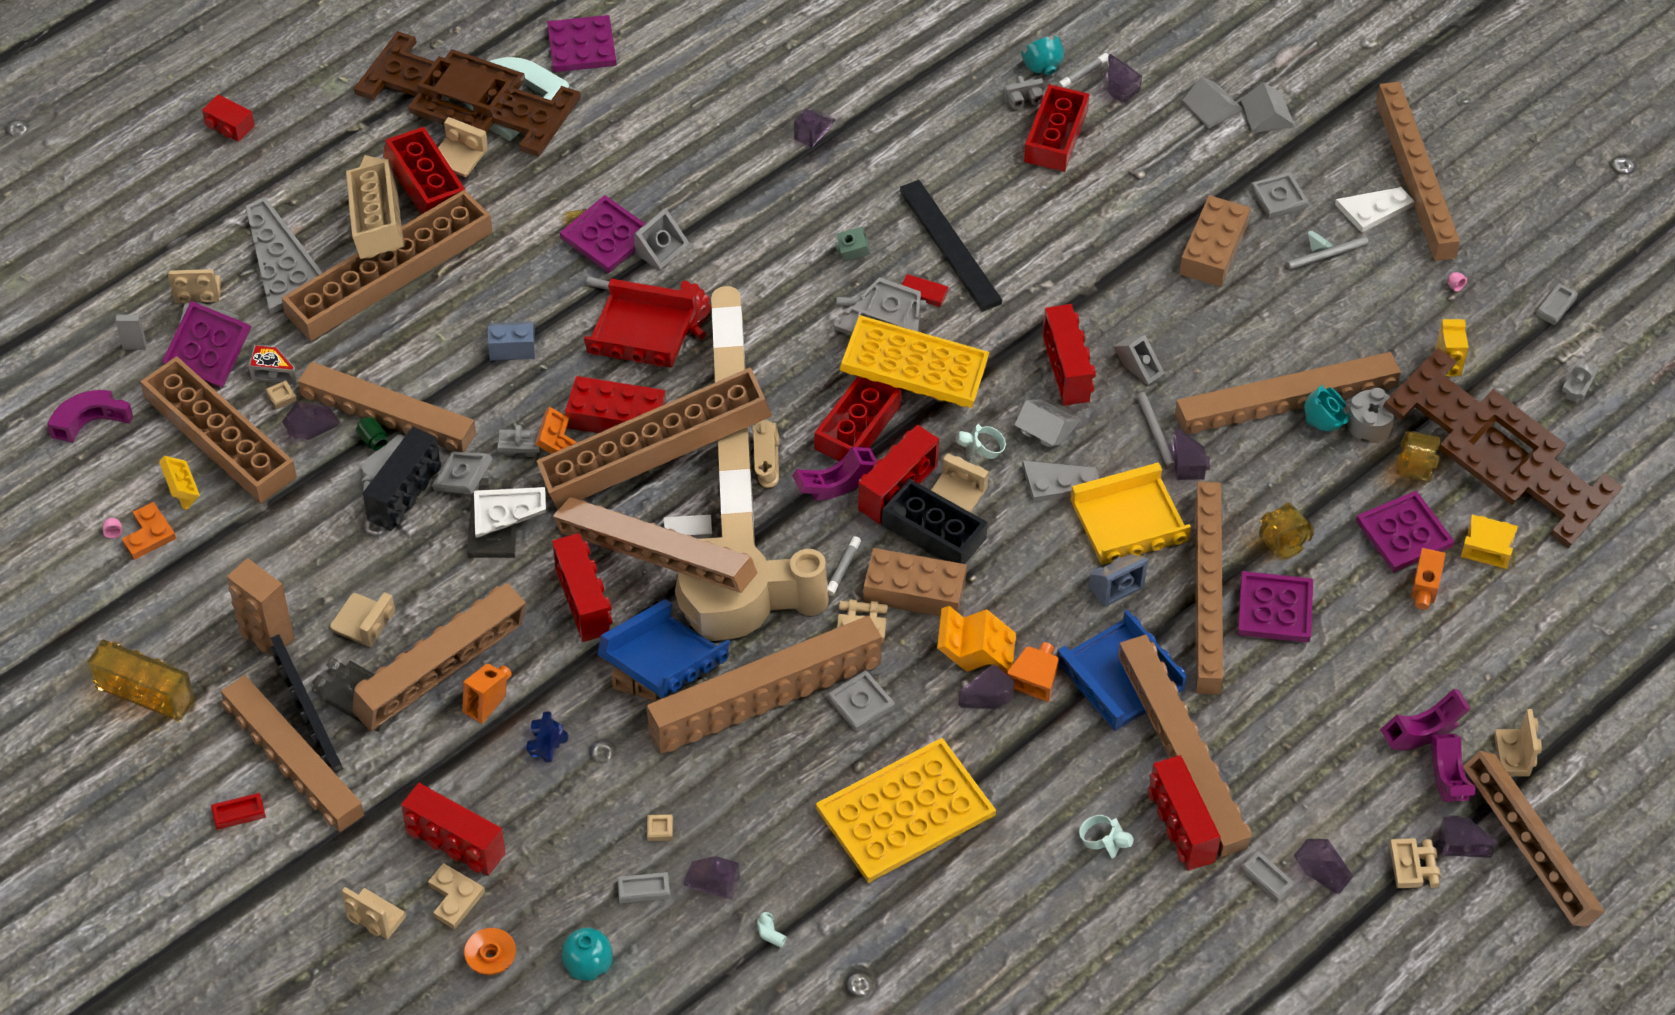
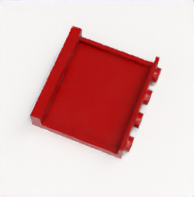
M610 279L608 284L610 296L591 337H584L587 353L672 368L698 309L695 293Z

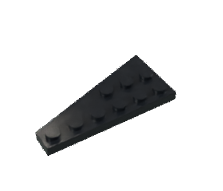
M280 635L271 637L273 646L269 647L277 666L283 665L279 670L288 688L293 686V689L289 691L298 709L304 708L300 714L305 724L311 723L315 731L310 734L316 747L321 745L325 754L321 755L322 760L329 767H332L334 773L343 770L344 768Z

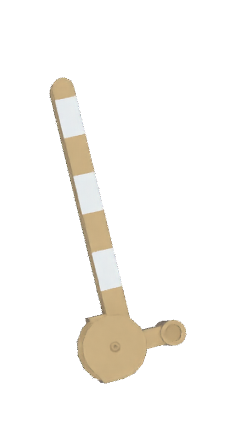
M731 286L716 289L711 297L715 382L746 369L741 296L739 291ZM749 427L719 439L722 537L699 540L709 541L712 544L748 554L754 561L757 574L742 593L679 573L675 588L679 609L684 613L686 621L694 631L709 641L730 640L750 634L761 627L769 616L770 610L796 609L805 616L819 615L825 611L829 602L824 556L814 549H803L796 552L791 559L766 561L765 556L755 547Z

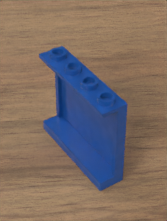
M666 599L602 634L598 649L600 657L661 698L675 693L679 688L693 682L696 678L704 673H708L716 666L725 663L729 657L728 650L730 641L726 640L716 646L670 616L672 603Z
M1128 610L1124 611L1122 621L1072 650H1069L1065 645L1058 649L1057 657L1059 658L1058 666L1114 731L1146 713L1117 656L1121 642L1146 634L1150 642L1155 644L1157 656L1160 662L1163 661L1168 671L1167 675L1170 681L1176 684L1178 693L1184 690L1187 677L1183 668L1177 666L1172 661L1170 654L1156 643L1155 637L1148 633L1142 627L1140 620Z

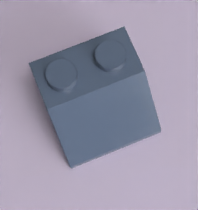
M535 321L489 323L488 349L490 361L535 359Z
M1133 554L1123 558L1119 557L1111 564L1103 568L1099 567L1090 574L1089 588L1103 607L1113 604L1144 588L1148 560L1146 557Z

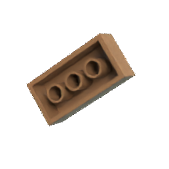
M1209 195L1183 253L1179 274L1222 287L1248 226L1251 207Z
M873 548L864 583L863 602L871 603V601L879 602L878 604H885L891 608L941 616V609L946 606H950L959 612L966 582L967 565Z
M247 558L226 576L229 585L228 590L232 597L231 603L235 609V618L239 626L238 631L246 640L251 639L255 642L262 652L265 653L267 651L272 655L269 647L273 646L271 637L279 634L285 647L295 639L283 584Z

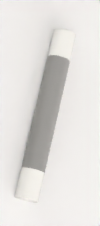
M1104 53L1059 81L1057 85L1063 88L1069 86L1109 61V55Z
M856 536L852 538L828 584L829 596H833L861 543V539Z

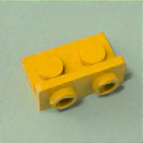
M163 456L159 463L170 493L173 497L179 498L182 509L188 510L200 494L187 461Z

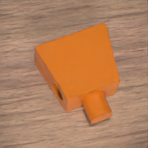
M1422 548L1411 592V598L1416 599V608L1426 610L1429 608L1430 603L1435 602L1446 553Z
M1047 642L1041 643L1039 649L1030 646L1026 647L1008 670L1006 687L1049 702L1059 660L1057 656L1052 655L1054 647Z
M485 664L463 682L462 712L482 724L504 700L507 680L512 675L510 669L504 665L497 669L490 664Z

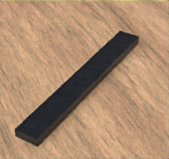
M916 180L900 186V193L981 311L983 312L1001 305L1002 298L921 181Z

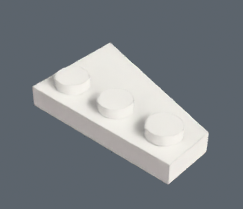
M1402 187L1336 199L1335 205L1363 233L1414 207L1415 201Z
M545 487L474 491L476 538L546 513Z

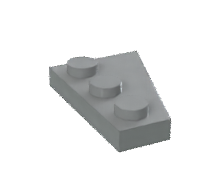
M1023 461L1022 463L1033 503L1071 497L1072 486L1099 479L1097 469L1094 467Z

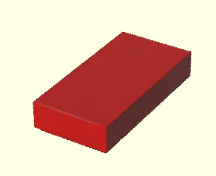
M909 274L906 275L902 283L903 286L920 291L921 300H926V303L937 307L942 306L949 289L948 286Z
M260 793L211 805L216 830L266 818Z

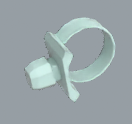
M979 424L970 433L960 431L955 437L957 444L966 447L967 460L976 451L985 458H997L1006 446L1005 438L997 429L989 426L981 427ZM987 433L993 436L999 443L1000 452L987 450L978 440V434Z
M1095 815L1083 822L1079 830L1080 837L1087 848L1101 849L1106 847L1112 859L1116 856L1119 848L1131 847L1134 841L1130 833L1123 832L1117 818L1110 820L1109 817L1104 815ZM1107 823L1112 826L1109 836H1105L1098 841L1090 842L1084 840L1085 833L1093 825Z

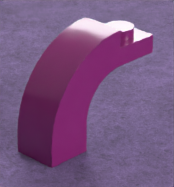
M92 390L79 393L65 400L53 412L47 425L51 438L73 443L79 430L86 423L96 419H110L130 424L133 419V413L130 403L124 400H115L112 391Z
M851 447L846 456L830 468L824 470L796 469L792 476L800 493L812 494L815 500H827L844 495L859 487L858 482L860 478L873 469L877 460L871 448Z
M1453 689L1429 710L1414 716L1397 714L1380 730L1391 749H1416L1430 744L1431 735L1448 734L1459 726L1457 721L1471 708L1460 690Z
M1455 733L1431 735L1433 770L1438 792L1444 802L1469 801V795H1475V785L1467 780L1464 773L1461 737Z

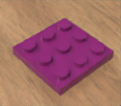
M610 15L547 21L554 72L617 66Z
M604 195L560 232V238L610 273L635 251L634 233L644 226L645 223Z
M191 301L162 362L166 364L177 356L204 381L223 388L252 326Z
M1417 490L1361 513L1356 517L1357 524L1393 573L1417 563L1422 548L1443 552L1452 548L1455 543Z
M1242 571L1238 635L1310 643L1313 578Z

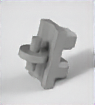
M1020 75L1016 77V83L1005 86L1004 102L1006 105L1011 104L1013 109L1022 108L1024 101L1031 100L1032 104L1038 105L1043 100L1042 78L1024 81Z
M1578 359L1562 388V392L1566 393V399L1576 403L1580 399L1583 400L1598 373L1599 367L1590 366L1588 363Z
M516 425V430L500 429L498 452H503L504 456L525 453L527 457H536L537 453H540V447L535 445L539 431L522 430V425Z

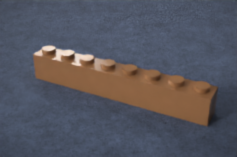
M312 361L298 380L300 394L308 400L313 399L328 407L343 410L350 415L354 414L362 418L373 417L379 424L384 425L388 429H395L405 434L413 426L436 436L438 445L452 452H465L476 435L473 419Z
M246 675L221 690L223 697L221 704L228 714H234L242 730L247 729L250 732V737L257 746L261 744L268 759L279 764L278 767L281 773L286 778L290 777L294 781L293 784L300 794L305 793L312 808L314 810L319 809L323 813L322 816L330 827L334 825L341 832L364 816L361 801Z
M1478 752L1463 768L1571 924L1588 927L1605 910L1497 756L1493 753Z

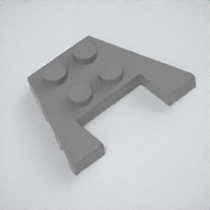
M879 277L860 296L861 299L854 306H851L840 320L838 319L834 323V330L851 336L859 315L918 332L921 292Z

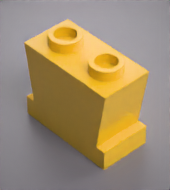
M1442 319L1435 350L1437 348L1441 349L1456 361L1454 367L1445 376H1462L1469 349L1465 331V319Z
M1472 514L1468 526V536H1466L1461 557L1507 569L1513 550L1510 547L1515 539L1518 526Z

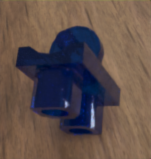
M550 711L543 712L542 719L532 720L531 732L534 736H538V739L527 741L526 746L530 756H541L545 763L552 762L554 749L559 748L560 744L566 743L569 737L568 733L563 730V725L551 718L552 713Z

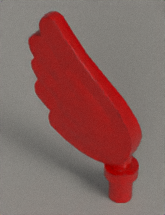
M682 281L681 290L694 292L698 305L688 331L699 339H703L706 336V332L701 329V324L712 313V306L709 304L710 298L708 295H705L704 290L700 289L697 283L690 284L688 281Z

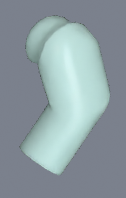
M763 912L757 920L759 935L762 939L781 948L786 941V936L775 931L773 915L769 912Z

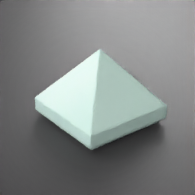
M1309 231L1308 236L1312 252L1333 247V244L1319 234Z

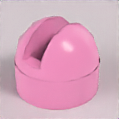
M1454 272L1449 275L1447 280L1450 288L1458 292L1465 286L1467 277L1459 272Z
M108 518L104 521V536L113 539L122 534V525L118 519Z

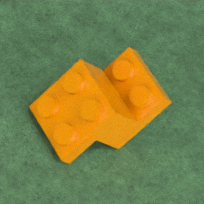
M950 606L942 608L937 649L966 672L991 664L1004 676L1007 675L1014 661L1016 633L987 609L963 617Z

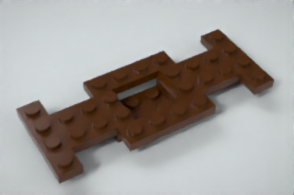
M399 31L396 32L354 87L356 95L370 100H374L384 86L415 96L408 106L409 113L444 124L446 119L450 117L486 131V133L494 123L524 133L526 136L519 144L520 151L537 157L541 155L581 99L579 91L564 86L559 88L551 100L519 90L526 79L524 73L453 49L450 50L445 58L438 56L436 61L411 54L410 51L417 43L416 38ZM442 95L471 104L474 111L441 100Z
M1437 348L1386 400L1383 407L1400 420L1414 407L1449 433L1447 438L1440 444L1438 448L1440 451L1511 505L1520 497H1523L1526 492L1562 519L1550 535L1567 548H1570L1620 493L1623 486L1604 473L1591 487L1555 460L1565 449L1566 443L1494 389L1481 402L1477 401L1445 376L1454 367L1456 361ZM1495 422L1499 423L1533 450L1530 453L1525 451L1493 426Z

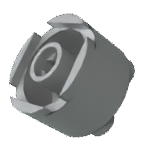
M1383 389L1365 390L1352 398L1347 427L1355 438L1359 440L1363 438L1369 440V443H1377L1387 439L1391 434L1396 416L1383 407L1386 400L1390 397Z

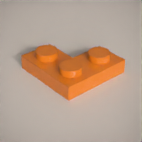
M549 407L544 413L535 445L552 454L578 443L564 435L569 418Z
M153 501L133 511V516L141 529L123 537L122 541L135 560L175 540L176 535Z

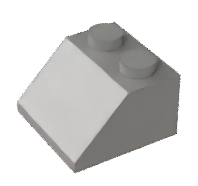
M1041 399L1026 400L1015 426L1021 428L1020 432L1029 437L1034 435L1040 438L1039 442L1041 444L1052 447L1061 445L1080 419Z

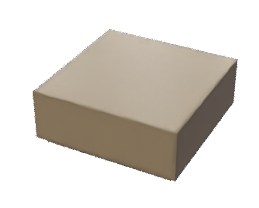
M286 380L265 389L268 398L276 410L297 401L296 395Z
M647 815V841H673V815Z

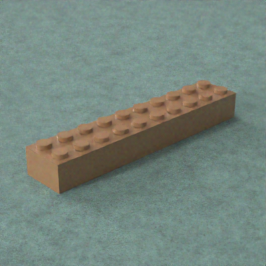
M463 190L403 225L404 247H400L396 251L380 253L372 258L366 257L361 259L359 253H356L281 297L284 313L311 342L493 233L491 215Z
M750 367L536 461L548 492L557 510H559L569 497L577 500L584 499L772 417V414Z
M868 615L647 705L649 733L660 754L667 751L671 752L684 744L696 742L706 735L718 733L728 726L740 724L750 717L762 715L774 707L784 706L796 698L806 697L813 691L828 688L835 682L850 679L857 673L872 670L881 664L882 636Z

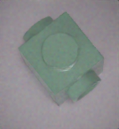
M862 226L837 233L838 242H835L838 255L842 254L845 261L871 254L867 236Z

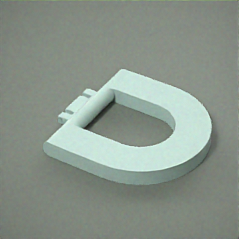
M514 57L498 58L489 61L524 73L526 79L523 85L544 96L543 98L551 100L561 86L569 88V84L565 80L532 61ZM464 102L466 109L474 111L473 105ZM495 123L490 128L491 131L508 141H511L520 133Z

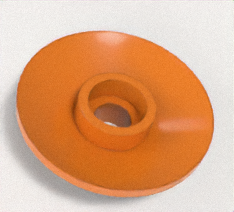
M485 928L477 931L468 939L464 949L465 960L475 972L483 975H495L511 966L516 956V945L513 938L504 930ZM488 954H495L494 957H487Z

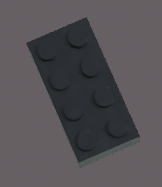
M412 426L363 492L367 521L389 531H392L397 524L402 522L408 508L413 507L417 496L427 488L431 477L437 474L441 468L436 436Z
M910 478L883 508L882 526L944 561L966 564L987 538V521Z

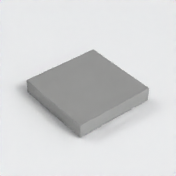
M1291 172L1251 183L1250 188L1268 219L1308 208L1309 202Z
M452 452L432 487L437 492L472 494L493 459L490 454Z
M866 670L827 694V700L855 732L895 708V702Z

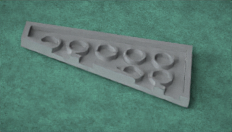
M263 197L246 205V211L271 315L284 309L281 297L323 272L266 197Z

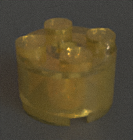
M1406 431L1400 445L1403 448L1401 454H1398L1396 471L1398 476L1430 482L1433 473L1432 468L1436 469L1439 461V455H1435V451L1438 450L1440 437Z
M1289 502L1273 512L1265 513L1261 518L1262 525L1259 530V537L1278 558L1280 556L1282 559H1289L1296 556L1304 549L1302 545L1305 541L1308 540L1310 542L1313 538L1314 527Z

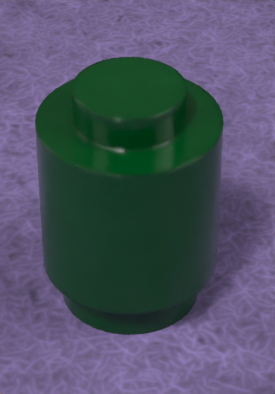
M365 417L358 422L356 433L369 449L378 451L387 445V433L375 418Z

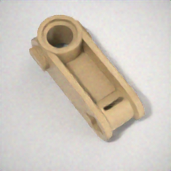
M763 420L752 427L755 471L758 475L759 484L764 488H772L779 482V433L777 423Z

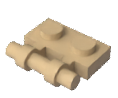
M850 599V601H840L839 610L849 612L848 615H838L837 628L865 617L857 616L856 612L870 613V618L882 636V643H884L886 618L877 617L878 613L887 614L888 605L878 604L879 602L871 601V603H861Z
M1416 838L1390 840L1389 846L1397 888H1420L1423 886V878L1429 880L1431 888L1440 886V868L1436 866L1437 852L1436 848L1433 847L1432 840H1423V847H1417ZM1419 859L1425 860L1426 867H1421Z

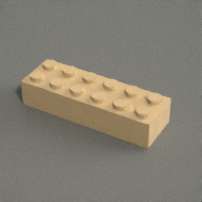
M382 160L346 171L352 237L360 258H372L380 253L396 251L400 247H404L397 184L389 160Z

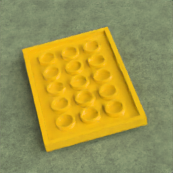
M859 315L839 371L846 372L849 375L864 377L874 382L885 383L895 388L913 391L916 394L934 397L937 400L955 403L961 407L973 408L990 352Z
M943 738L816 803V810L868 883L996 815V809Z

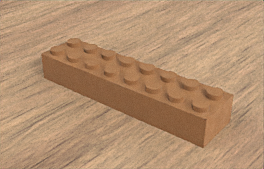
M177 356L140 381L144 398L260 504L297 478L294 461Z
M508 582L501 587L493 588L486 598L476 600L469 610L456 614L446 626L436 628L429 638L419 640L412 650L399 654L392 664L379 668L369 680L359 682L354 689L352 712L372 732L520 627L523 622L526 602Z

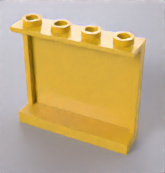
M1159 462L1072 486L1070 501L1101 565L1112 563L1115 559L1123 558L1129 554L1140 556L1146 552L1159 551L1164 547L1175 544L1180 545L1189 541L1191 526L1190 524L1184 525L1161 479L1162 468Z

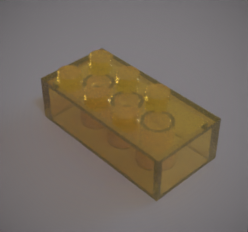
M102 639L87 661L96 689L181 722L195 701L188 672L167 665L158 658L152 659L138 650L132 651L124 648L117 642H109Z

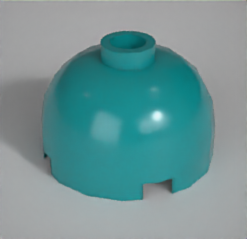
M1048 36L1038 39L1026 46L1028 50L1025 53L1023 50L1021 51L1023 62L1029 70L1037 74L1045 73V75H1051L1057 71L1056 68L1060 66L1064 59L1063 45L1058 36H1054L1055 39L1052 40Z
M1321 385L1307 396L1304 404L1305 418L1310 426L1320 431H1335L1349 421V412L1345 414L1344 407L1347 405L1340 394L1333 388L1325 389L1323 388L1325 385Z
M580 928L573 931L565 939L562 946V963L565 969L568 970V974L573 978L581 981H592L597 979V976L603 972L605 974L609 971L613 963V949L608 937L602 931L594 928Z

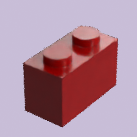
M219 94L202 109L204 123L208 128L214 129L227 138H232L238 142L255 126L252 111Z

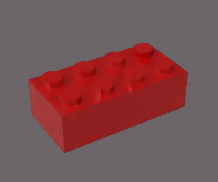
M1048 84L1025 143L1024 162L1063 172L1066 171L1088 113L1090 94Z
M425 127L385 140L383 157L385 160H389L392 171L421 215L459 192L466 191Z
M1072 304L1046 307L1042 337L1062 404L1066 406L1090 402L1091 392H1094L1092 379L1096 377L1094 365H1090L1089 348L1084 346V331L1079 330V315L1077 312H1074Z
M576 376L565 409V416L569 418L566 428L601 433L665 405L666 391Z
M857 376L815 431L814 449L840 462L851 447L870 448L900 408L901 389Z
M918 424L911 431H907L902 440L897 445H893L888 454L882 460L879 459L868 474H864L858 482V510L878 524H881L883 508L910 478L921 484L938 467L939 438Z
M580 533L552 540L555 570L582 643L600 638L602 634L610 630L609 625L613 624L610 614L612 608L609 598H604L602 593L604 592V586L601 578L597 579L596 577L597 567L594 559H589L590 549L587 541H582Z
M1178 755L1153 763L1152 774L1149 775L1150 786L1147 787V792L1150 800L1155 801L1157 805V814L1160 821H1164L1167 826V835L1170 842H1174L1177 847L1176 853L1181 863L1184 862L1187 871L1215 863L1221 836L1182 756Z
M421 783L415 786L401 804L405 828L410 836L416 839L419 837L426 841L433 849H440L446 852L451 859L464 862L476 873L482 872L489 876L506 854L501 827Z

